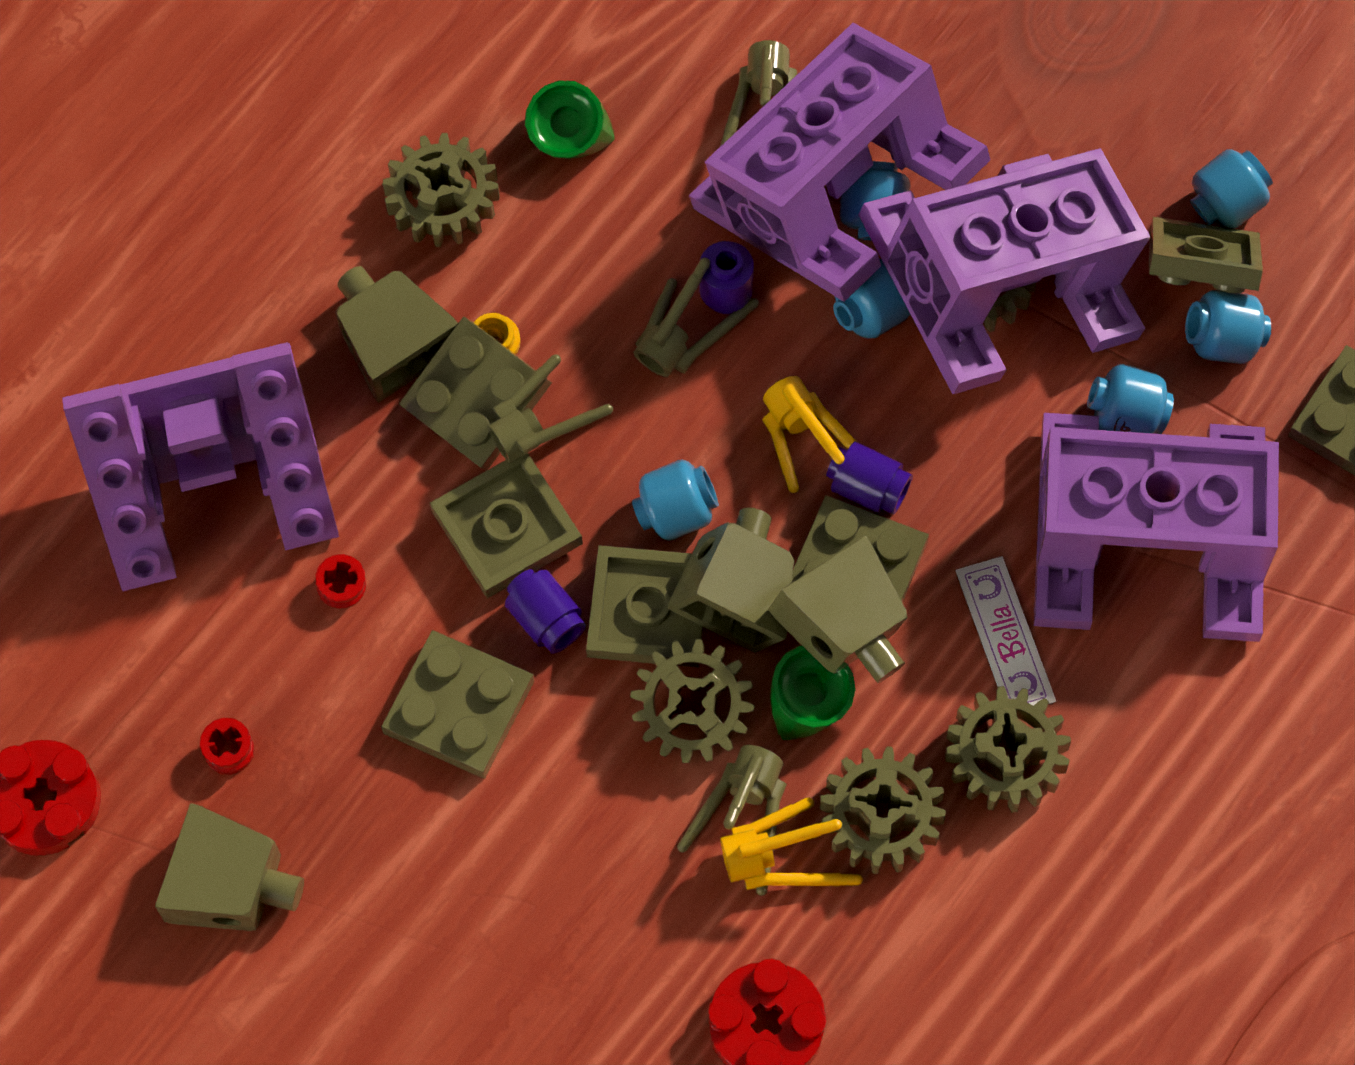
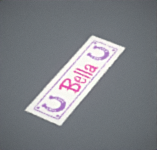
M1003 556L955 570L997 687L1004 686L1009 699H1016L1022 688L1028 689L1027 703L1033 706L1043 698L1049 701L1048 704L1056 702Z

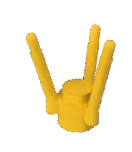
M789 376L773 384L763 396V401L770 412L762 421L772 436L788 489L791 493H796L799 490V485L783 433L784 429H787L791 434H797L809 428L836 464H842L845 457L819 420L847 449L856 440L828 412L816 393H809L800 377Z
M811 797L790 804L753 823L734 827L731 829L732 835L720 837L721 849L730 882L744 880L747 890L763 886H858L862 884L863 878L859 874L765 873V868L775 866L772 850L841 829L842 822L839 819H833L769 837L767 832L762 833L812 808L814 800Z

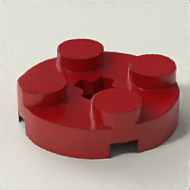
M54 740L29 741L20 746H9L0 752V837L14 850L28 855H52L70 847L68 843L75 840L82 831L84 834L87 833L93 826L99 813L101 790L97 778L81 752L65 743ZM47 785L49 791L56 793L55 800L45 801L43 810H34L33 802L27 799L31 791H35L38 786Z
M773 958L764 959L759 963L747 964L729 974L716 989L708 1010L711 1043L717 1056L725 1065H810L819 1053L826 1028L824 1002L813 982L801 971L786 966L780 960ZM760 1008H764L766 1011L776 1009L781 1014L777 1021L781 1030L774 1035L767 1029L758 1034L752 1028L757 1021L754 1012Z

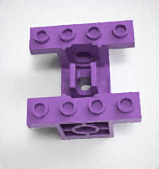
M852 23L705 161L710 176L689 194V198L696 211L845 302L881 267V263L876 251L838 229L824 186H827L829 195L835 199H838L874 165L868 148L870 142L890 152L896 167L900 170L907 167L945 190L967 184L990 161V156L986 145L947 124L930 64Z
M1101 148L1052 161L1049 154H1044L1003 165L998 176L917 198L914 197L911 190L864 203L858 214L952 394L1001 380L1007 369L987 334L983 322L1001 292L1039 282L1043 277L1055 274L1054 284L1056 289L1054 293L1057 299L1063 298L1092 353L1138 340L1145 329L1121 282L1150 239V235Z
M286 342L233 355L230 358L62 398L65 416L122 591L177 578L175 564L162 525L165 517L160 484L179 479L181 491L184 492L236 479L234 465L253 460L257 461L264 496L270 495L285 550L339 537L324 480L314 431L290 343Z
M1044 413L1041 434L1034 626L1090 630L1093 615L1095 565H1098L1103 545L1203 551L1198 572L1204 573L1203 638L1259 642L1263 635V581L1278 548L1279 442L1265 441V427L1210 424L1207 437L1099 430V416Z

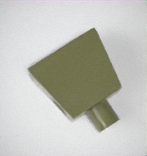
M358 266L347 271L337 283V287L348 300L335 311L340 332L373 397L378 403L420 376L458 324L454 317L401 271H392L375 283L362 266Z
M743 508L739 511L736 524L727 522L704 534L699 539L667 609L754 653L786 639L787 630L771 615L768 609L780 591L792 583L794 559L789 551L766 540L771 517L766 512L756 508Z
M866 536L783 588L768 609L771 615L829 672L837 673L859 658L878 684L893 675L905 664L888 639L905 622L907 611Z
M190 803L155 907L164 922L171 924L254 931L259 926L266 904L293 912L296 911L303 893L304 878L277 871L281 854L275 841L200 805Z

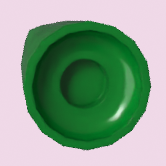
M559 80L545 85L533 95L526 109L525 127L529 139L540 151L552 157L567 159L584 157L602 150L615 140L612 124L600 100L588 87L576 81Z
M798 646L783 656L775 668L771 683L770 699L773 718L782 740H796L812 736L844 717L852 706L856 691L854 676L849 666H846L837 673L829 672L803 646Z

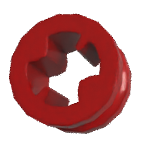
M336 554L326 558L318 566L315 574L317 593L328 606L337 609L349 608L357 604L364 596L366 590L365 571L361 563L354 557L346 554ZM341 570L348 571L349 580L357 579L355 585L348 584L345 586L344 593L334 592L332 583L325 585L327 579H336L338 571Z
M220 718L212 721L205 727L200 736V748L206 763L213 771L220 774L232 775L241 772L250 764L254 756V744L248 729L242 722L234 718ZM234 736L239 737L235 739L239 748L236 754L233 755L231 752L226 751L220 757L216 756V754H219V750L215 742L220 737L226 741L231 740Z

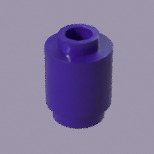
M731 241L717 242L709 246L700 258V260L708 258L710 266L701 279L699 292L703 302L709 308L718 313L731 314L742 309L752 297L754 262L751 254L744 246Z
M856 441L851 444L848 450L839 447L845 460L842 464H836L833 459L830 462L826 477L833 479L831 491L878 514L885 510L894 515L900 508L909 490L913 475L902 470V463Z
M532 569L526 570L515 577L508 585L507 592L509 595L504 605L537 646H546L551 653H558L576 641L585 630L586 624L580 618L581 609L548 570L534 572Z

